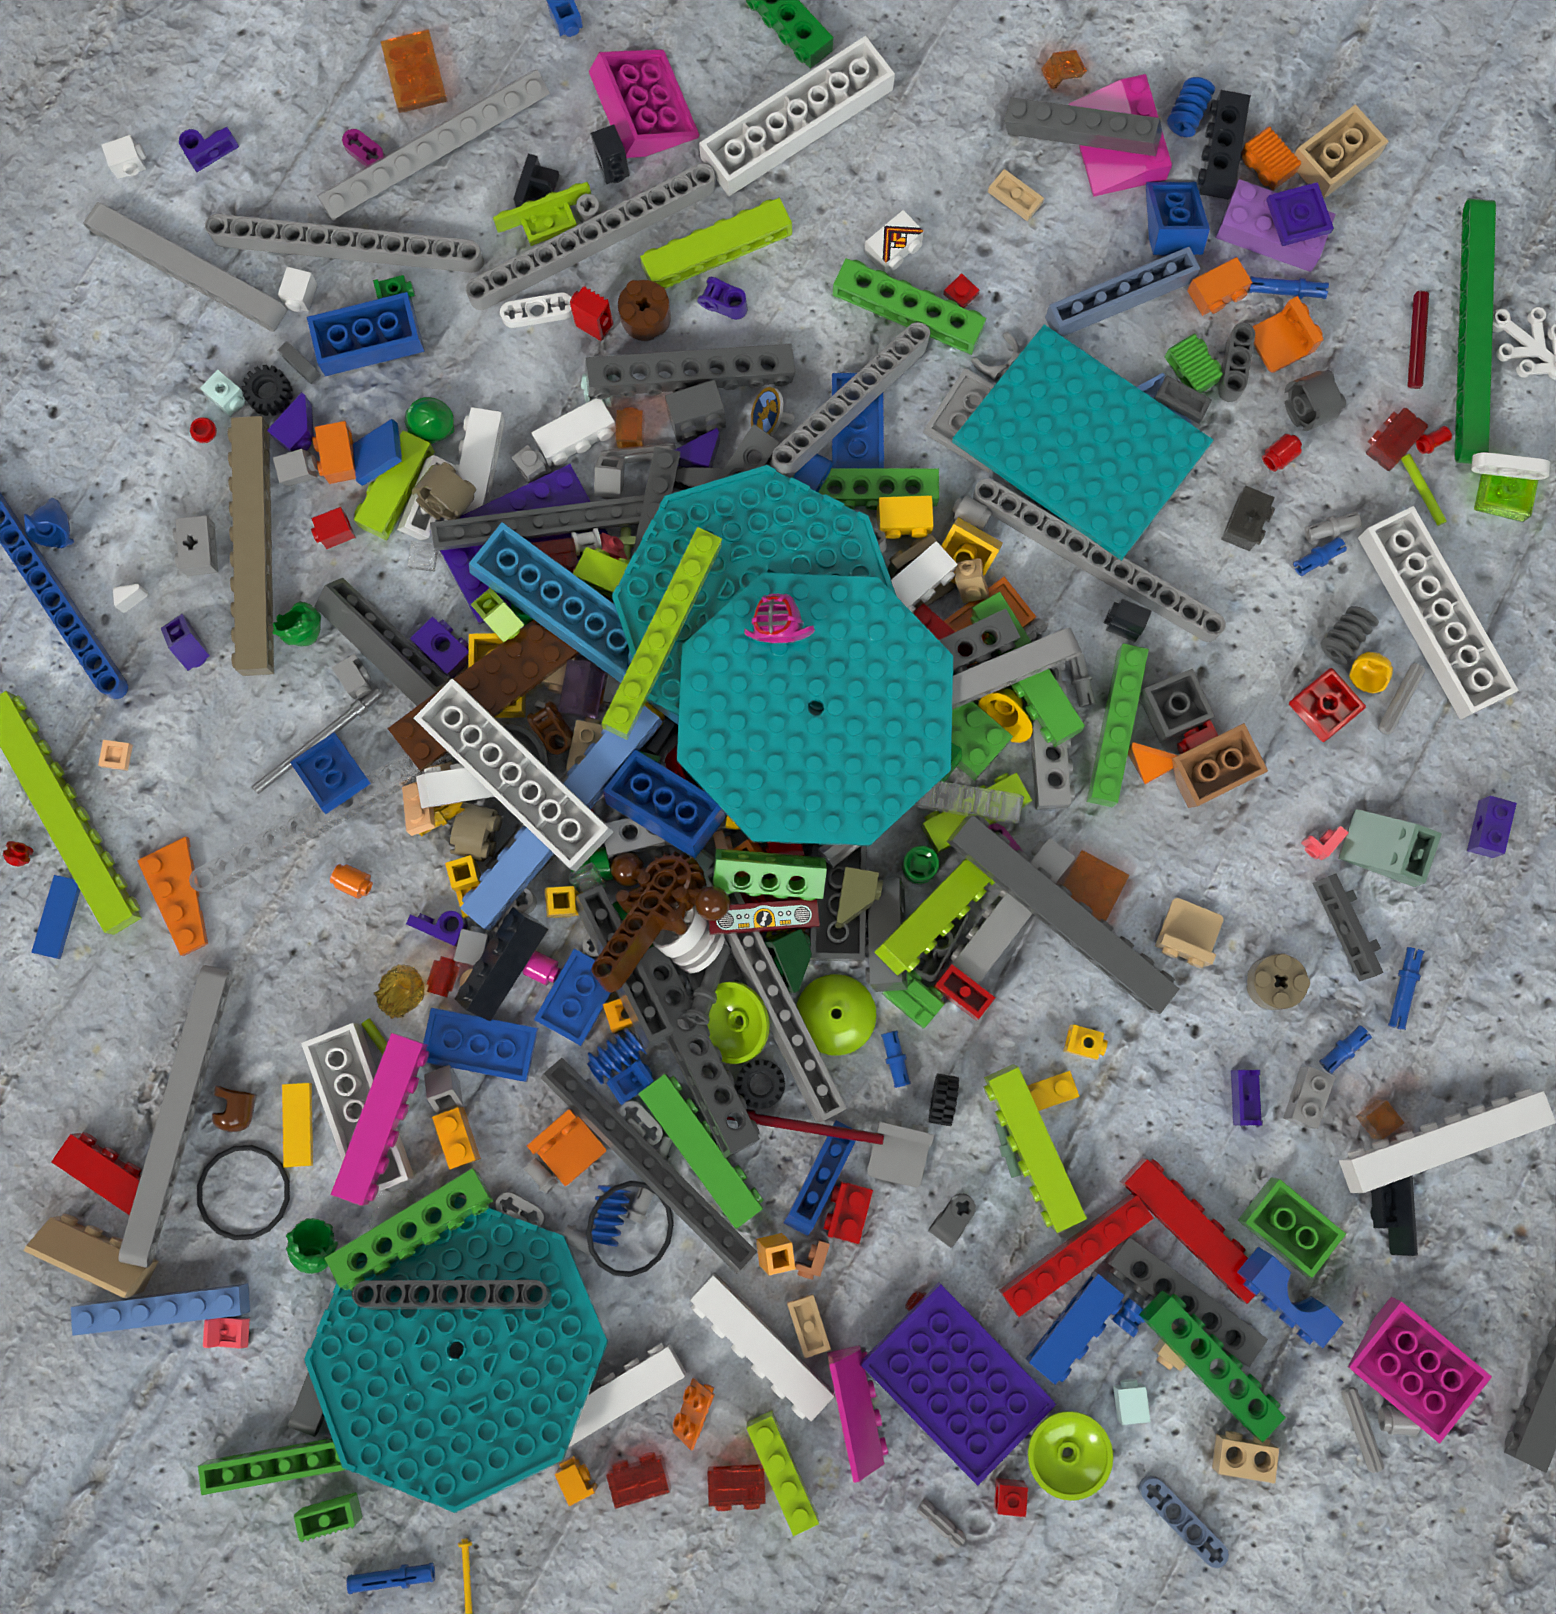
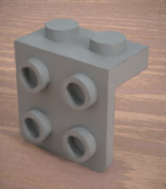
M886 1118L885 1123L878 1121L876 1133L885 1134L883 1145L873 1144L867 1169L868 1175L911 1187H919L922 1182L929 1145L932 1146L934 1135L928 1133V1127L913 1124L912 1129L901 1127L902 1121Z

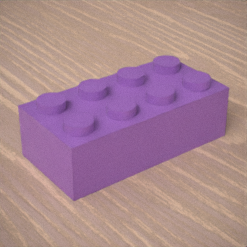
M1239 179L1230 197L1215 238L1311 272L1320 259L1328 234L1282 246L1266 202L1268 195L1277 192ZM1328 211L1333 223L1336 214Z

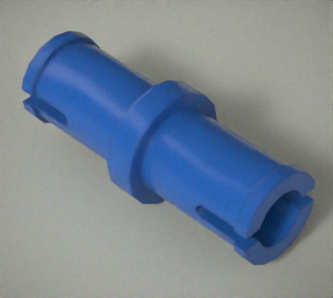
M1336 537L1322 547L1317 546L1313 548L1310 554L1294 561V567L1299 565L1298 568H1295V571L1299 576H1304L1319 566L1324 567L1329 563V560L1346 552V546L1341 548V546L1345 545V542L1340 537Z
M1358 1025L1343 1041H1337L1335 1043L1336 1047L1323 1059H1320L1319 1063L1322 1066L1324 1065L1323 1068L1328 1073L1333 1074L1348 1058L1353 1059L1355 1052L1368 1040H1371L1372 1036L1369 1033L1366 1034L1368 1031L1361 1025Z
M898 1030L881 1034L887 1055L885 1062L890 1066L894 1088L911 1084L905 1064L907 1057L902 1052Z

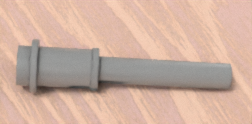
M666 1136L662 1137L657 1152L664 1159H666L672 1144V1140ZM638 1187L630 1209H627V1212H629L627 1218L642 1224L643 1220L647 1219L645 1215L654 1193L646 1188Z

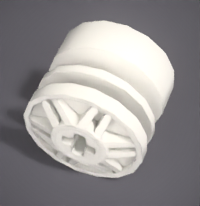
M694 905L691 910L686 911L684 921L688 929L684 934L677 935L673 931L662 929L653 941L656 948L666 956L671 957L675 964L688 973L699 972L708 967L720 953L725 940L724 934H709L708 920H705L697 913L696 906Z

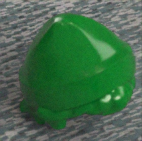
M423 397L414 401L406 410L405 425L408 433L433 444L446 439L454 433V416L451 409L441 400Z
M302 601L297 602L289 612L276 616L277 622L273 623L274 630L272 633L280 637L288 645L310 646L316 642L320 634L321 615L311 604Z
M306 1218L296 1224L295 1228L286 1234L288 1240L286 1251L289 1260L297 1270L303 1273L314 1274L325 1270L328 1267L325 1257L335 1252L338 1247V1242L334 1239L333 1226L323 1220Z

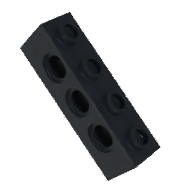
M1221 90L1217 100H1212L1209 115H1212L1213 118L1212 122L1208 123L1205 138H1209L1208 145H1204L1201 161H1205L1204 168H1200L1197 184H1201L1200 195L1230 199L1236 185L1251 95Z

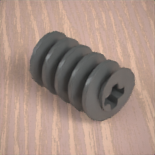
M1358 606L1348 607L1346 614L1340 617L1339 622L1335 623L1333 629L1328 632L1327 637L1322 639L1320 643L1321 648L1332 661L1338 664H1347L1345 657L1351 658L1354 653L1351 649L1358 650L1360 648L1359 642H1365V634H1371L1373 631L1371 626L1376 627L1379 621L1371 612Z

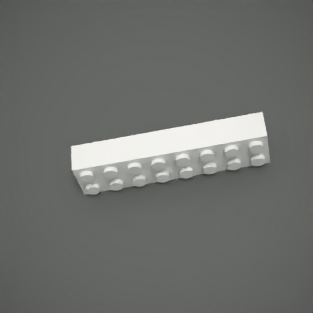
M864 36L699 143L700 158L704 164H708L713 168L715 179L727 195L731 196L893 91L895 73L869 39Z
M1412 506L1367 528L1358 539L1459 719L1462 720L1519 691L1415 507Z
M451 679L414 717L430 735L571 870L576 872L614 832L455 680Z

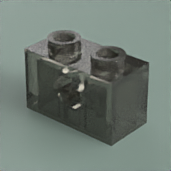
M1245 485L1238 495L1221 540L1248 551L1255 544L1260 545L1266 533V530L1262 529L1265 521H1270L1275 507H1272L1275 497Z

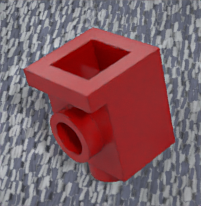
M1211 720L1205 722L1200 729L1196 727L1184 734L1185 739L1177 743L1178 751L1182 754L1218 736Z

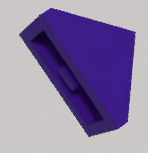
M715 428L675 449L680 451L678 466L684 468H712L720 443L718 429Z

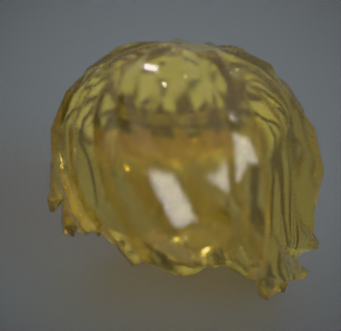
M398 964L381 977L378 984L379 990L374 992V995L377 997L378 1007L382 1012H385L387 1016L389 1015L391 1019L394 1017L402 1018L405 1013L416 1008L423 1000L425 995L424 981L418 970L414 967Z

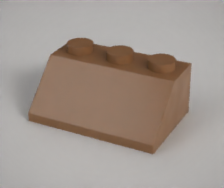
M1245 723L1172 758L1176 785L1188 808L1198 807L1268 772Z

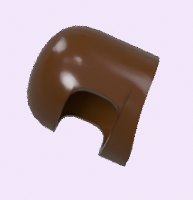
M215 1085L214 1095L225 1098L227 1100V1107L224 1112L212 1113L213 1124L218 1129L228 1132H240L248 1128L252 1122L257 1095Z

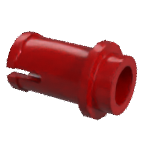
M1442 426L1428 435L1422 434L1416 441L1418 451L1422 454L1432 453L1434 448L1452 439L1451 431L1448 427Z

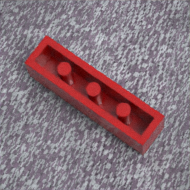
M89 1133L70 1134L51 1163L130 1216L142 1170L131 1162L124 1163L118 1159L119 1154L108 1147L103 1149L96 1144L97 1139Z

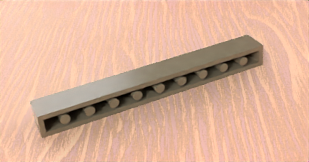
M263 416L231 418V427H228V439L232 448V452L228 453V462L232 468V476L228 479L229 489L232 492L229 512L230 516L233 517V526L229 528L230 540L233 542V551L230 552V563L234 567V577L230 578V587L232 592H234V602H231L230 608L235 627L231 628L232 642L235 643V653H232L231 661L233 668L242 676L274 674L270 435L267 431L269 424Z

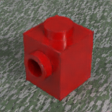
M341 507L311 518L314 527L311 528L313 537L317 543L321 542L326 549L356 538L347 514Z

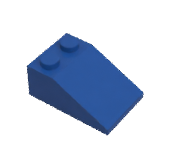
M1146 182L1148 234L1153 255L1166 256L1190 247L1193 255H1203L1210 228L1197 183Z

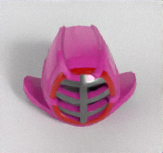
M769 594L762 596L756 607L754 618H752L754 631L745 629L744 634L761 642L793 643L810 636L815 629L813 625L802 628L801 613L794 599L789 594Z

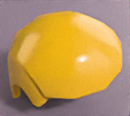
M1365 652L1359 655L1353 662L1349 678L1354 686L1363 692L1373 694L1382 692L1386 689L1392 678L1393 666L1390 660L1382 654Z

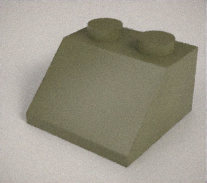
M845 868L836 928H842L870 908L875 899L879 900L883 880H878L879 872Z

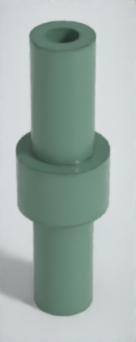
M999 1123L995 1124L1001 1146H999L1002 1157H1005L1011 1178L1022 1175L1015 1155L1018 1152H1012L1006 1140V1137L1009 1136L1006 1126L1001 1127Z

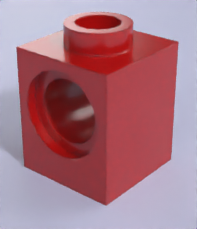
M996 1478L994 1509L997 1514L1026 1517L1028 1486L1024 1480Z

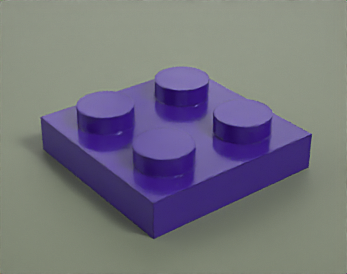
M1318 182L1271 194L1266 199L1282 246L1331 234L1334 230Z

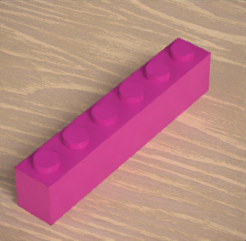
M391 1033L330 1195L361 1206L368 1205L370 1201L373 1202L379 1190V1185H376L380 1174L383 1175L389 1163V1158L386 1157L389 1148L394 1147L397 1142L399 1131H396L399 1121L405 1119L409 1109V1105L406 1102L409 1094L415 1092L419 1083V1078L416 1077L420 1067H424L429 1056V1051H426L427 1044Z

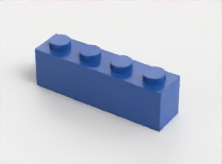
M1093 1271L1025 1359L1055 1385L1058 1381L1063 1382L1071 1373L1072 1369L1070 1366L1075 1359L1080 1360L1088 1351L1089 1346L1087 1344L1092 1337L1097 1338L1106 1327L1104 1322L1109 1315L1112 1314L1114 1316L1121 1309L1124 1303L1121 1300L1125 1295L1100 1274Z

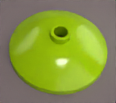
M830 974L814 980L803 990L796 1007L818 1052L826 1055L840 1056L856 1051L868 1041L876 1024V1007L870 992L862 983L846 975ZM839 1009L842 1013L841 1018L834 1019L831 1016L832 1010Z
M739 982L720 983L715 992L717 994V1001L715 1004H712L708 1015L710 1018L707 1024L710 1031L709 1038L713 1046H717L720 1050L722 1062L729 1064L747 1062L756 1057L767 1042L769 1035L767 1009L760 996L747 985ZM741 1016L744 1020V1024H742L740 1021Z
M1062 1411L1052 1414L1035 1428L1029 1440L1027 1455L1030 1471L1039 1486L1056 1498L1076 1501L1090 1497L1104 1486L1110 1476L1113 1466L1111 1441L1102 1426L1088 1415L1075 1411ZM1070 1447L1072 1448L1071 1455L1063 1456V1449Z

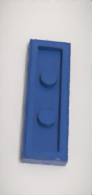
M58 875L53 876L31 953L61 959L81 891L74 879Z

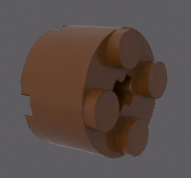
M632 280L627 283L618 298L619 316L623 328L630 337L639 341H650L667 331L671 321V312L666 290L662 286L649 280Z

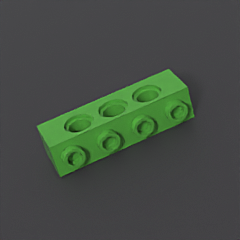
M716 849L713 886L720 887L727 894L744 892L750 896L768 894L777 898L800 897L808 901L815 900L816 898L823 899L827 871L826 860L822 857ZM739 871L748 873L745 877H738L735 874ZM767 873L775 875L772 879L763 878ZM793 876L803 877L802 880L797 882L790 880Z

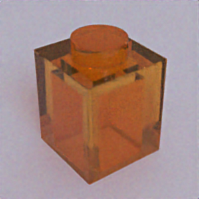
M633 407L617 410L616 443L618 449L644 446L645 420L642 410Z
M1376 1100L1355 1116L1373 1139H1385L1405 1123L1387 1100Z

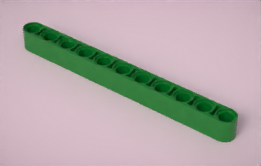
M1468 198L1462 213L1455 424L1456 463L1472 464V456L1474 454L1489 453L1496 228L1495 200Z

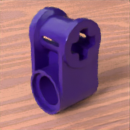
M708 277L706 280L707 286L703 294L697 299L698 304L709 311L720 313L734 320L745 317L748 311L745 292L716 277ZM734 301L741 302L738 306L730 305Z

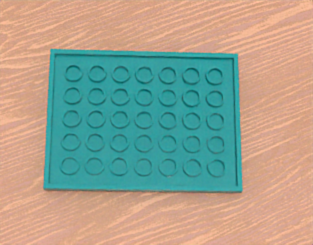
M1045 324L952 439V443L1121 561L1214 441V439Z

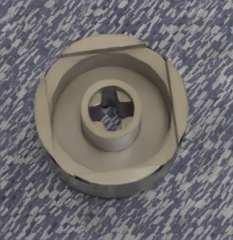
M443 462L442 465H432L412 489V494L417 493L418 495L416 502L420 507L437 520H440L441 517L448 520L459 519L473 502L474 493L476 492L475 486L456 474L455 468L446 462Z
M463 802L460 808L465 810L462 815H456L453 824L450 844L455 845V849H450V853L461 857L472 855L474 860L484 862L488 856H494L497 842L493 840L495 832L499 831L502 826L503 816L498 815L495 809Z
M1275 954L1259 959L1250 967L1247 974L1246 986L1250 998L1258 1006L1269 1010L1294 1007L1303 1000L1310 987V980L1304 966L1297 959L1287 954ZM1275 978H1279V979H1280V982H1279L1280 987H1275V985H1274V984L1276 983V979H1275Z

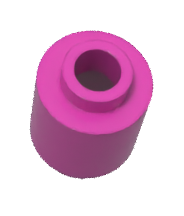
M535 950L523 969V975L547 986L550 982L554 983L561 969L558 968L559 962Z

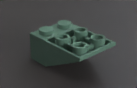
M1355 809L1348 828L1349 833L1344 839L1338 859L1409 886L1417 887L1426 883L1442 833L1415 823Z

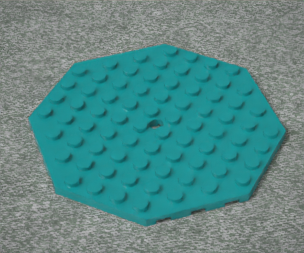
M765 465L664 496L657 513L642 537L639 547L634 552L625 569L621 581L616 586L612 599L633 659L697 527L722 538L721 549L647 699L679 716L682 644L762 572L878 577L895 595L896 593L868 515L860 511L856 512L844 506V503L826 494L822 495L810 489V486L792 477L788 478L776 472V469ZM814 701L808 705V711L812 715H820L824 711L822 703Z
M762 572L682 644L677 762L752 842L871 846L951 771L953 655L878 577ZM769 594H789L794 599L801 613L802 628L813 625L815 629L810 636L793 643L757 641L745 635L744 630L754 631L752 618H754L756 607L762 596ZM810 702L822 703L824 711L820 715H812L808 711Z
M457 1197L454 1203L455 1208H462L466 1203V1199ZM491 1208L476 1216L471 1214L463 1219L465 1222L460 1227L451 1231L449 1229L439 1234L440 1238L434 1243L427 1246L422 1244L414 1249L415 1254L402 1261L400 1259L390 1264L391 1268L378 1276L373 1274L366 1278L365 1281L537 1280L547 1285L551 1290L552 1296L547 1306L541 1309H366L354 1302L352 1297L353 1291L339 1288L336 1283L332 1292L334 1293L328 1308L323 1313L316 1330L317 1334L304 1358L342 1468L453 1513H458L564 1460L608 1344L607 1336L565 1236ZM435 1210L431 1214L430 1221L432 1224L437 1223L441 1219V1210ZM415 1224L407 1228V1239L415 1236L417 1232ZM391 1239L383 1242L381 1246L383 1254L391 1250ZM366 1254L361 1255L357 1259L358 1269L366 1265ZM400 1287L394 1289L391 1293L393 1303L399 1301L402 1296ZM428 1287L423 1288L419 1293L421 1303L427 1301L430 1296ZM456 1287L451 1288L447 1292L446 1297L449 1303L455 1301L458 1297ZM484 1287L476 1290L474 1295L476 1302H481L485 1299L487 1293ZM513 1287L504 1290L502 1294L504 1302H510L514 1298L515 1291ZM536 1287L531 1291L530 1298L532 1302L541 1300L543 1290L541 1287ZM368 1288L363 1294L365 1303L371 1301L374 1296L372 1288ZM455 1342H460L464 1346L463 1354L460 1358L454 1359L449 1353L450 1346Z

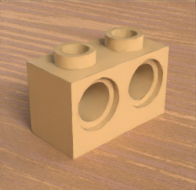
M1226 1431L1225 1435L1216 1434L1212 1469L1222 1475L1275 1483L1279 1448L1271 1443L1270 1438L1261 1442L1255 1436H1253V1440L1245 1439L1243 1434L1233 1431ZM1230 1447H1237L1236 1457L1227 1460V1450ZM1260 1451H1264L1265 1460L1261 1464H1255V1455Z

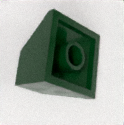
M790 929L764 938L763 941L790 993L799 991L812 956L809 948L811 947L809 936L802 929Z

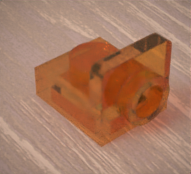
M1076 50L1054 52L1041 69L1051 89H1056L1065 79L1080 78L1087 71Z

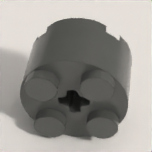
M1330 370L1316 371L1289 382L1285 387L1284 394L1288 392V400L1285 401L1286 411L1294 425L1304 427L1303 431H1309L1336 420L1341 413V409L1346 406V399L1339 392L1334 374Z

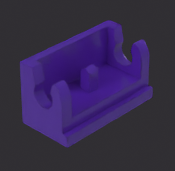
M1231 1070L1233 1125L1263 1126V1120H1261L1260 1070Z

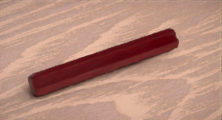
M1421 290L1417 291L1413 297L1407 384L1410 389H1420L1424 383L1429 293Z

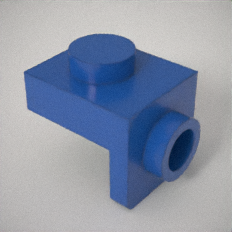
M639 1059L606 1083L620 1105H623L652 1084L654 1079L652 1078L653 1075L650 1068Z

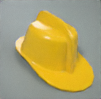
M1003 688L980 698L978 706L1013 736L1011 742L1022 743L1032 736V722L1023 711L1022 698H1019L1013 690Z

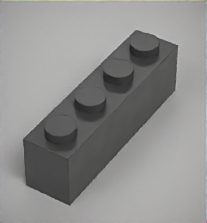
M900 878L880 879L883 880L881 896L879 900H874L873 905L868 908V915L866 916L865 930L869 932V941L865 942V954L869 958V967L865 969L866 982L870 984L875 992L908 990L907 970L905 969L897 976L874 953L906 920L905 886Z

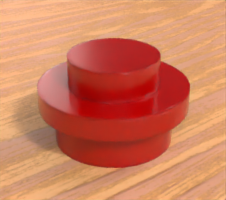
M197 418L191 423L190 434L195 441L208 443L215 438L217 428L212 420Z

